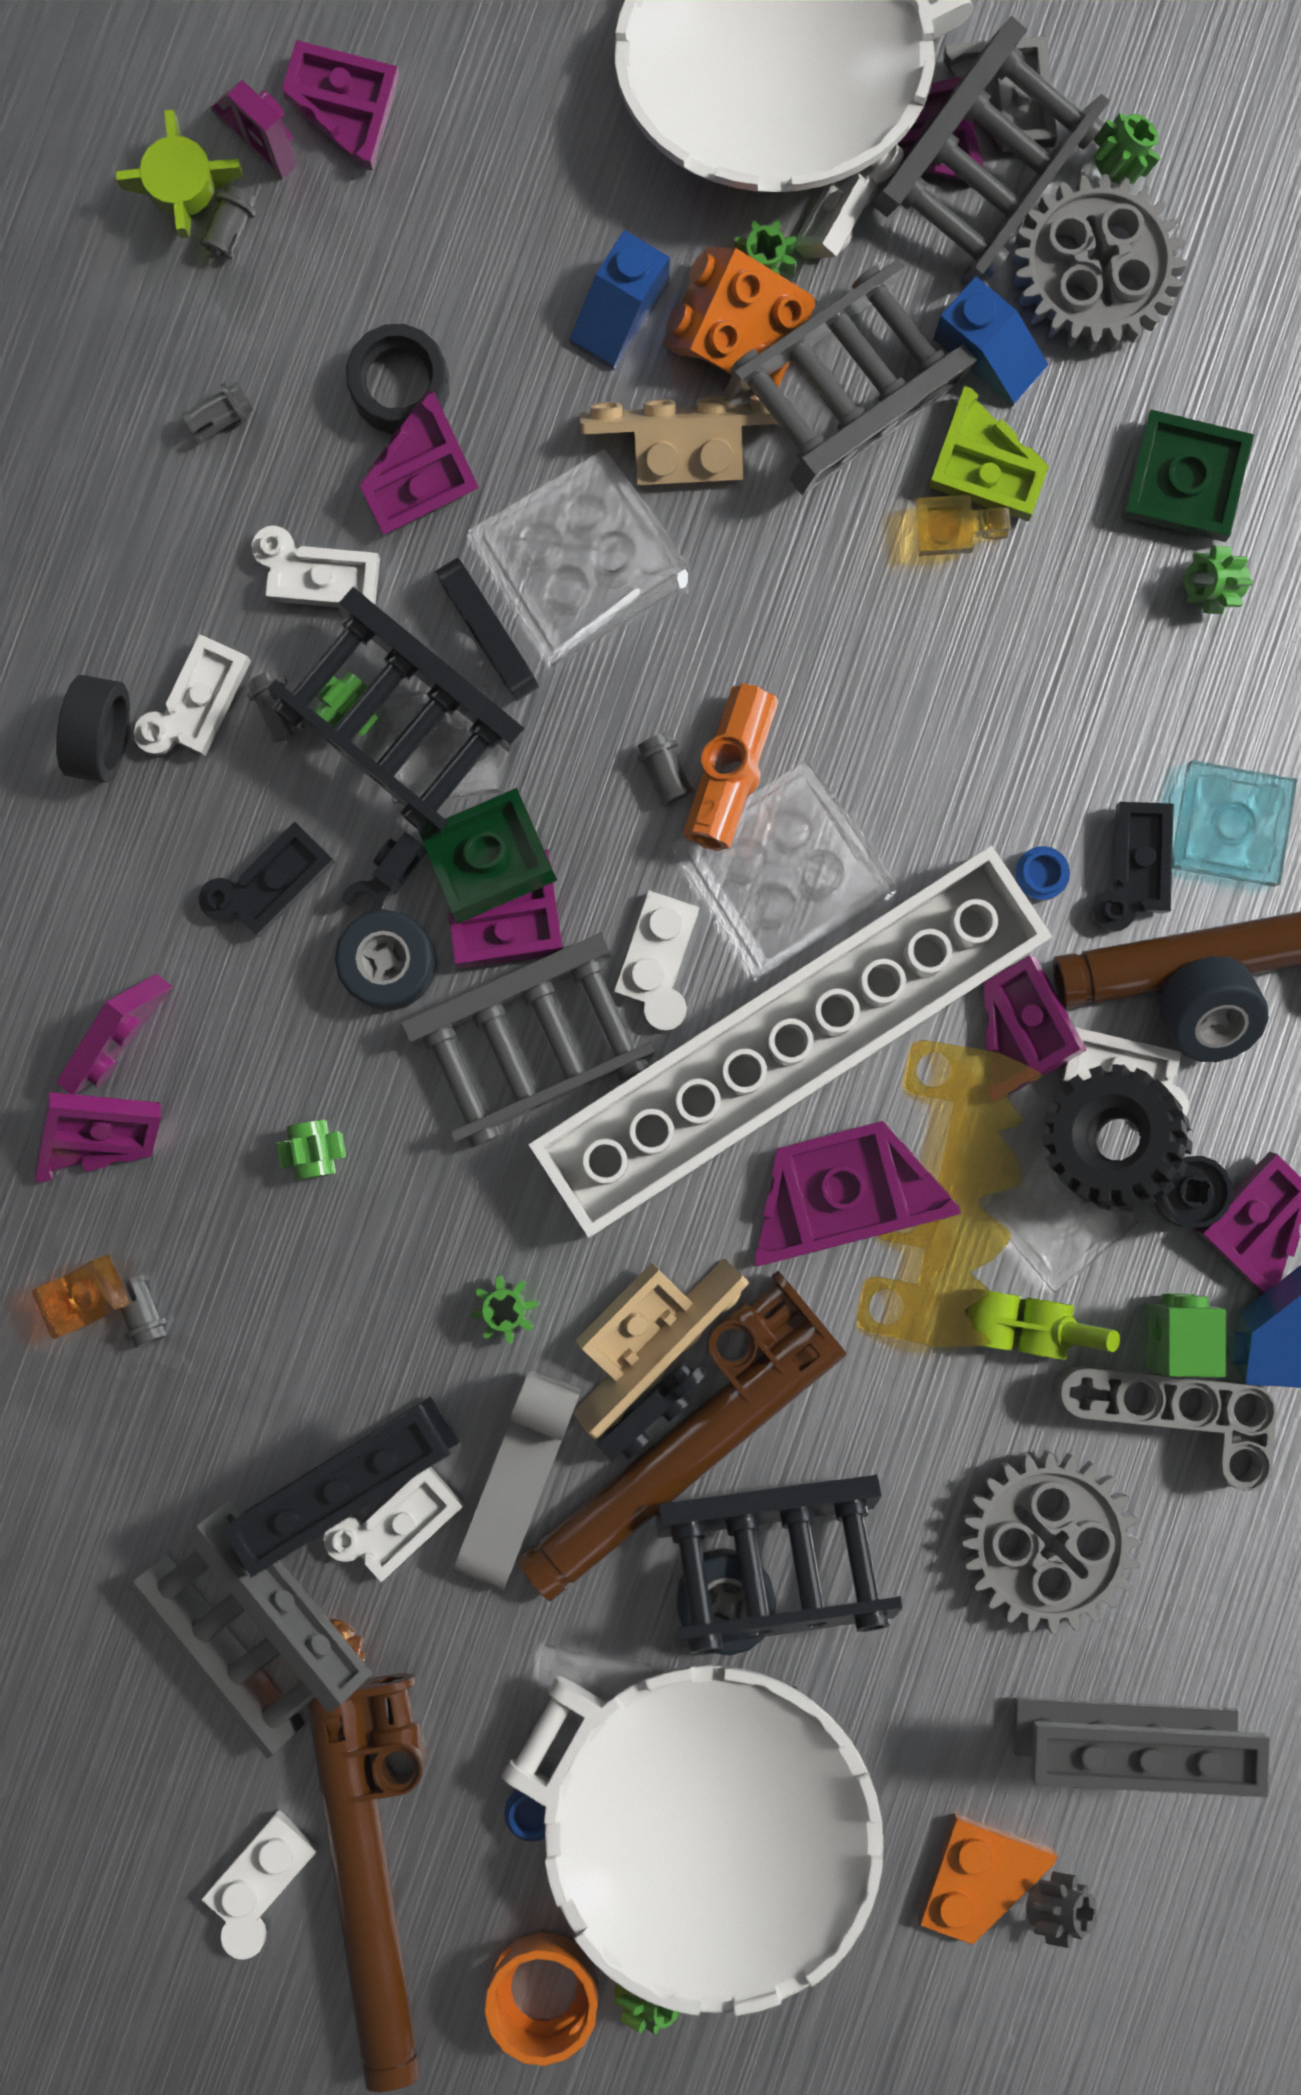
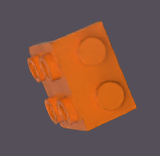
M706 247L705 251L696 258L690 269V284L682 302L673 309L668 318L666 327L668 333L662 346L679 356L702 358L726 373L733 375L730 368L744 354L752 349H756L759 354L807 322L815 308V299L809 292L737 248ZM790 361L769 375L777 387H779Z

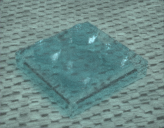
M1191 760L1186 766L1172 852V869L1273 887L1280 885L1298 779Z

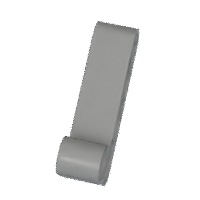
M1083 1365L1068 1366L1062 1369L1054 1378L1052 1385L1053 1398L1060 1408L1076 1417L1211 1432L1210 1468L1215 1477L1235 1489L1246 1492L1261 1488L1270 1478L1273 1465L1277 1411L1276 1403L1271 1394L1263 1388L1246 1385L1239 1381L1167 1376L1161 1373ZM1083 1378L1084 1384L1099 1390H1106L1107 1401L1099 1397L1084 1396L1079 1405V1400L1070 1396V1388L1080 1386ZM1141 1382L1147 1390L1146 1404L1141 1409L1130 1412L1124 1404L1125 1391L1130 1385ZM1195 1388L1201 1395V1407L1193 1416L1184 1417L1179 1409L1180 1397L1185 1391ZM1250 1394L1255 1401V1413L1250 1420L1240 1423L1234 1414L1235 1403L1241 1396ZM1246 1449L1251 1456L1250 1469L1241 1477H1233L1229 1466L1231 1457L1239 1450Z
M534 1370L529 1371L510 1417L509 1426L461 1546L453 1571L504 1591L582 1389Z

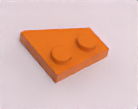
M954 1813L918 1917L920 1926L973 1945L1056 1863L1058 1857L1053 1849Z

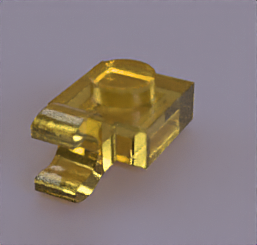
M971 495L917 498L916 501L919 556L972 553L974 548L973 537L1003 539L1008 538V531L1011 530L1010 508L972 510Z

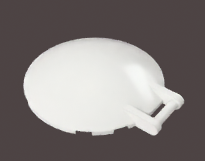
M625 0L615 31L614 58L616 77L626 108L638 128L658 150L690 172L715 183L751 191L788 192L817 188L840 181L862 171L892 150L907 134L923 109L931 88L935 67L933 40L964 24L972 15L974 5L970 0H935L936 2L930 4L928 0Z
M696 1666L667 1671L628 1687L608 1702H605L574 1682L557 1676L548 1691L551 1696L549 1703L517 1760L511 1759L502 1773V1778L512 1787L546 1807L544 1824H546L545 1864L549 1884L557 1907H561L568 1924L576 1935V1942L592 1962L609 1978L638 1997L666 2009L690 2015H700V2012H735V2016L759 2012L780 2005L781 2000L800 1992L810 1984L814 1986L831 1972L850 1951L867 1922L879 1889L883 1866V1828L877 1794L859 1752L834 1719L814 1701L781 1681L754 1671L735 1667ZM571 1709L583 1716L584 1720L553 1776L549 1779L536 1770Z

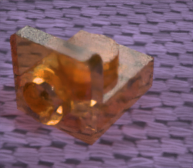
M109 1254L94 1259L67 1275L32 1290V1296L53 1339L90 1326L131 1304Z

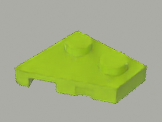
M964 386L928 487L1029 522L1049 465L1032 448L1022 445L1018 440L1017 433L1003 419L997 421L977 401L979 395L972 388Z

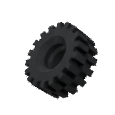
M1112 1064V1071L1106 1072L1101 1066L1089 1069L1091 1078L1083 1080L1077 1074L1068 1081L1073 1089L1067 1095L1059 1090L1052 1099L1058 1105L1056 1112L1047 1111L1044 1118V1123L1050 1127L1049 1134H1042L1043 1146L1050 1151V1156L1046 1157L1050 1168L1059 1175L1057 1178L1078 1197L1087 1203L1089 1201L1101 1209L1110 1211L1111 1206L1125 1212L1134 1211L1133 1204L1141 1203L1145 1207L1157 1203L1154 1195L1161 1190L1168 1195L1175 1188L1170 1181L1176 1173L1182 1177L1184 1176L1188 1167L1183 1161L1184 1155L1192 1154L1193 1142L1187 1137V1132L1192 1130L1189 1119L1182 1112L1183 1107L1164 1084L1158 1079L1154 1080L1148 1072L1137 1067L1135 1072H1131L1125 1065ZM1115 1119H1126L1133 1122L1138 1128L1140 1136L1138 1147L1134 1153L1121 1160L1106 1158L1098 1147V1135L1101 1129L1108 1122Z

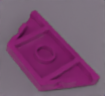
M884 1120L777 1148L770 1192L767 1195L763 1215L764 1221L759 1246L755 1254V1263L757 1267L960 1215L961 1210L959 1204Z

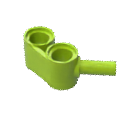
M972 1288L963 1342L1004 1350H1012L1015 1347L1018 1348L1019 1352L1062 1360L1067 1359L1068 1348L1073 1345L1107 1352H1115L1119 1347L1120 1336L1118 1331L1077 1323L1075 1318H1073L1075 1305L1030 1297L1020 1299L1021 1296Z

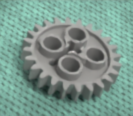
M1103 174L1098 188H1092L1086 175H1082L1076 192H1073L1069 185L1062 182L1056 193L1057 200L1046 193L1043 194L1038 205L1039 211L1030 209L1024 221L1027 228L1019 229L1015 244L1021 248L1014 251L1011 264L1022 269L1015 273L1012 283L1013 286L1028 287L1023 292L1019 304L1020 306H1029L1036 303L1037 309L1031 322L1036 324L1046 318L1052 321L1048 332L1050 338L1058 334L1061 329L1068 331L1067 346L1069 347L1076 343L1080 335L1086 336L1089 351H1094L1100 337L1106 338L1111 350L1117 348L1121 341L1122 333L1132 343L1137 342L1142 333L1141 326L1151 332L1155 330L1160 321L1158 314L1168 315L1174 305L1170 297H1177L1184 283L1176 277L1183 274L1187 267V261L1176 256L1182 252L1186 242L1185 239L1170 238L1179 222L1177 219L1161 221L1160 216L1166 206L1164 201L1152 207L1145 203L1149 196V188L1145 187L1136 196L1129 194V178L1123 180L1118 190L1111 189L1108 174ZM1087 219H1091L1094 221L1096 229L1095 236L1092 233V229ZM1120 226L1129 233L1130 238H1116L1110 233L1108 227ZM1069 236L1077 242L1079 247L1076 249H1066L1057 242L1056 237ZM1096 249V260H1090L1094 250ZM1107 265V268L1102 276L1101 266ZM1130 276L1135 278L1139 282L1141 289L1129 290L1120 283L1119 277ZM1079 286L1088 293L1090 299L1076 300L1068 294L1066 288ZM1102 290L1105 291V296L1112 306L1107 307L1103 304Z
M1044 1450L1041 1465L1036 1466L1031 1456L1023 1453L1021 1456L1022 1470L1016 1472L1013 1467L1004 1461L1001 1463V1468L1005 1479L999 1483L986 1475L983 1479L991 1491L987 1497L971 1494L970 1498L981 1509L978 1515L965 1514L962 1516V1520L966 1524L975 1528V1534L961 1537L960 1543L964 1547L975 1549L976 1553L967 1557L962 1562L968 1570L981 1569L982 1572L975 1577L971 1584L976 1591L992 1587L985 1601L991 1609L1000 1606L1005 1601L1007 1602L1003 1617L1008 1622L1012 1623L1023 1612L1024 1625L1029 1631L1033 1632L1040 1618H1044L1046 1627L1051 1634H1057L1060 1619L1062 1618L1066 1619L1074 1631H1079V1614L1085 1612L1095 1622H1099L1101 1619L1097 1604L1103 1601L1115 1609L1119 1606L1111 1593L1114 1586L1126 1590L1131 1589L1132 1585L1121 1576L1123 1568H1139L1140 1564L1127 1555V1549L1141 1546L1142 1540L1127 1534L1126 1529L1138 1523L1139 1519L1134 1514L1120 1513V1510L1126 1506L1130 1498L1125 1493L1109 1495L1116 1482L1112 1476L1106 1475L1096 1482L1094 1481L1098 1468L1096 1464L1088 1461L1077 1472V1458L1075 1455L1067 1453L1061 1465L1057 1466L1053 1452ZM1046 1489H1059L1062 1495L1060 1509L1053 1515H1040L1037 1509V1500L1040 1494ZM1016 1506H1023L1042 1527L1053 1535L1057 1534V1541L1086 1569L1087 1573L1084 1577H1078L1053 1551L1044 1548V1542L1015 1515L1014 1508ZM1092 1527L1098 1528L1102 1537L1099 1548L1092 1554H1080L1077 1549V1539L1081 1532ZM1011 1528L1021 1529L1025 1538L1021 1550L1012 1555L1000 1553L998 1542L1002 1533ZM1049 1568H1060L1064 1576L1060 1589L1050 1594L1041 1593L1038 1587L1041 1574Z

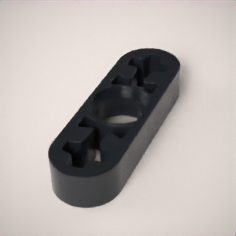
M456 557L434 571L446 594L514 700L518 702L539 689L538 682L461 560Z

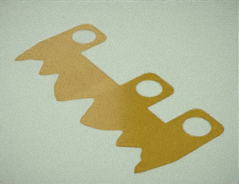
M920 1040L912 1046L905 1077L906 1089L914 1095L954 1102L938 1182L959 1204L961 1214L921 1224L909 1233L894 1231L878 1235L883 1240L925 1248L918 1285L879 1276L871 1277L865 1282L858 1312V1324L864 1331L938 1348L984 1346L990 1344L987 1336L974 1329L971 1320L965 1314L967 1307L988 1296L990 1291L981 1281L972 1276L971 1272L993 1261L1008 1244L1012 1234L1007 1227L985 1212L978 1204V1201L986 1195L1015 1188L1022 1184V1173L1016 1155L1001 1138L999 1131L1022 1124L1023 1118L1007 1099V1095L1009 1092L1017 1089L1020 1083L1036 1081L1043 1075L1039 1071L993 1051L928 1040ZM933 1052L944 1055L951 1067L950 1076L947 1081L937 1087L924 1085L917 1076L918 1062L924 1055ZM884 1289L895 1291L901 1297L904 1306L899 1320L890 1325L880 1324L875 1321L869 1308L872 1297L878 1291Z

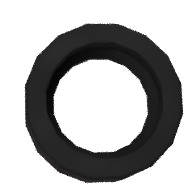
M384 324L367 332L353 346L346 364L347 387L359 415L372 427L390 434H395L418 402L405 408H388L380 405L371 396L367 387V374L370 367L379 357L399 351L416 354L425 362L429 371V385L426 392L430 390L435 392L442 409H444L449 396V373L438 344L423 330L407 324Z
M77 675L70 683L62 703L56 735L58 767L64 776L105 783L110 782L117 773L123 758L130 723L129 694L123 682L87 675Z

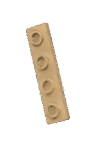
M756 395L750 397V403L729 404L725 397L715 396L700 398L697 400V406L676 407V402L673 400H650L644 402V409L622 410L621 403L604 402L591 405L590 412L580 413L581 434L634 432L637 485L743 480L742 426L778 424Z
M723 1259L686 1296L651 1263L575 1340L579 1347L609 1374L573 1412V1415L584 1430L593 1439H597L605 1430L616 1426L623 1418L625 1410L644 1391L651 1389L660 1381L664 1370L682 1352L691 1349L699 1341L703 1330L721 1312H725L735 1305L749 1281L726 1259Z

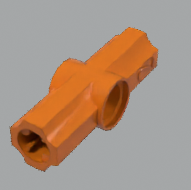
M744 683L740 686H732L716 736L706 744L702 751L701 763L704 771L683 835L687 840L703 848L716 851L730 849L746 799L756 790L760 782L758 763L778 706V700L774 694L764 691L759 686ZM741 761L739 767L733 772L721 774L727 764Z

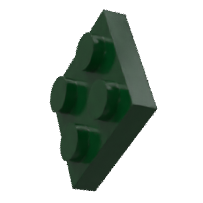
M1150 409L1146 415L1122 517L1226 542L1231 536L1255 434Z
M517 788L446 818L448 821L447 828L441 835L431 827L425 834L419 831L457 924L558 881Z

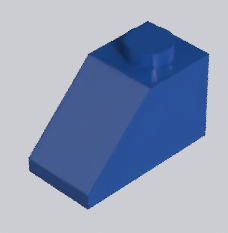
M623 230L593 279L569 338L570 343L615 369L669 284L670 257L628 231Z
M977 276L973 278L940 316L933 340L949 353L965 343L977 359L970 371L1012 407L1049 365L1017 310Z
M1301 1265L1242 1310L1239 1316L1238 1331L1230 1332L1228 1359L1230 1364L1235 1365L1246 1385L1301 1388Z

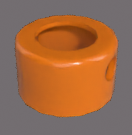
M539 1931L522 1936L501 1952L491 1971L485 2006V2016L490 2034L506 2054L522 2063L547 2066L567 2060L585 2045L595 2027L599 1981L594 1963L578 1943L558 1933ZM535 1959L557 1961L571 1969L575 1975L577 1990L576 1997L570 2008L560 2016L550 2019L533 2018L523 2012L515 2002L511 1989L513 1975L520 1964Z

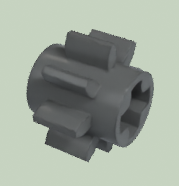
M1052 1871L1050 1881L1040 1879L1028 1894L1026 1902L1027 1918L1031 1925L1035 1926L1034 1933L1045 1936L1046 1944L1071 1948L1072 1938L1083 1940L1084 1936H1087L1095 1925L1097 1915L1095 1899L1088 1893L1089 1888L1087 1885L1077 1884V1875Z

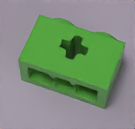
M1162 1293V1304L1146 1303V1369L1167 1376L1226 1377V1309L1208 1306L1209 1296L1185 1293Z

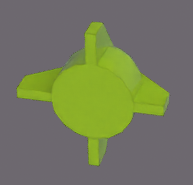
M174 109L164 110L167 137L158 139L147 148L141 159L139 169L116 171V180L122 190L147 195L159 210L175 216V226L179 237L187 238L190 237L192 215L197 214L208 205L214 191L243 176L242 166L238 158L209 161L205 151L197 142L181 136Z

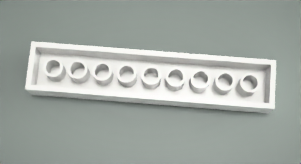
M991 845L530 1143L529 1146L582 1229L590 1238L1051 939L1052 935Z

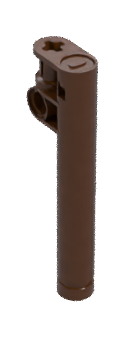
M1301 911L1082 951L1079 955L1069 953L1054 956L1053 976L1057 996L1064 1009L1085 1006L1087 1002L1096 1004L1162 992L1166 982L1177 970L1192 961L1210 956L1230 957L1244 964L1252 975L1301 966Z
M778 1270L772 1275L775 1284L752 1303L747 1304L743 1302L724 1319L715 1323L709 1331L707 1338L708 1351L713 1361L730 1382L543 1536L537 1546H531L517 1558V1562L526 1577L549 1602H552L563 1593L570 1582L575 1583L656 1515L659 1504L672 1502L847 1356V1353ZM784 1300V1303L782 1305H780L767 1317H764L766 1313H768L778 1303ZM728 1329L741 1330L747 1337L746 1350L737 1358L729 1359L723 1357L717 1350L716 1343L718 1337Z
M412 1673L368 1678L347 1700L329 1714L317 1699L307 1705L362 2060L365 2061L362 2064L366 2089L371 2092H389L402 2089L418 2081L421 2077L417 2052L414 2051L416 2047L378 1803V1799L411 1792L418 1785L427 1764L428 1752L425 1744L422 1742L420 1724L418 1721L413 1720L408 1688L416 1684L415 1675ZM393 1752H403L409 1755L413 1760L414 1770L406 1775L393 1772L387 1764V1756Z

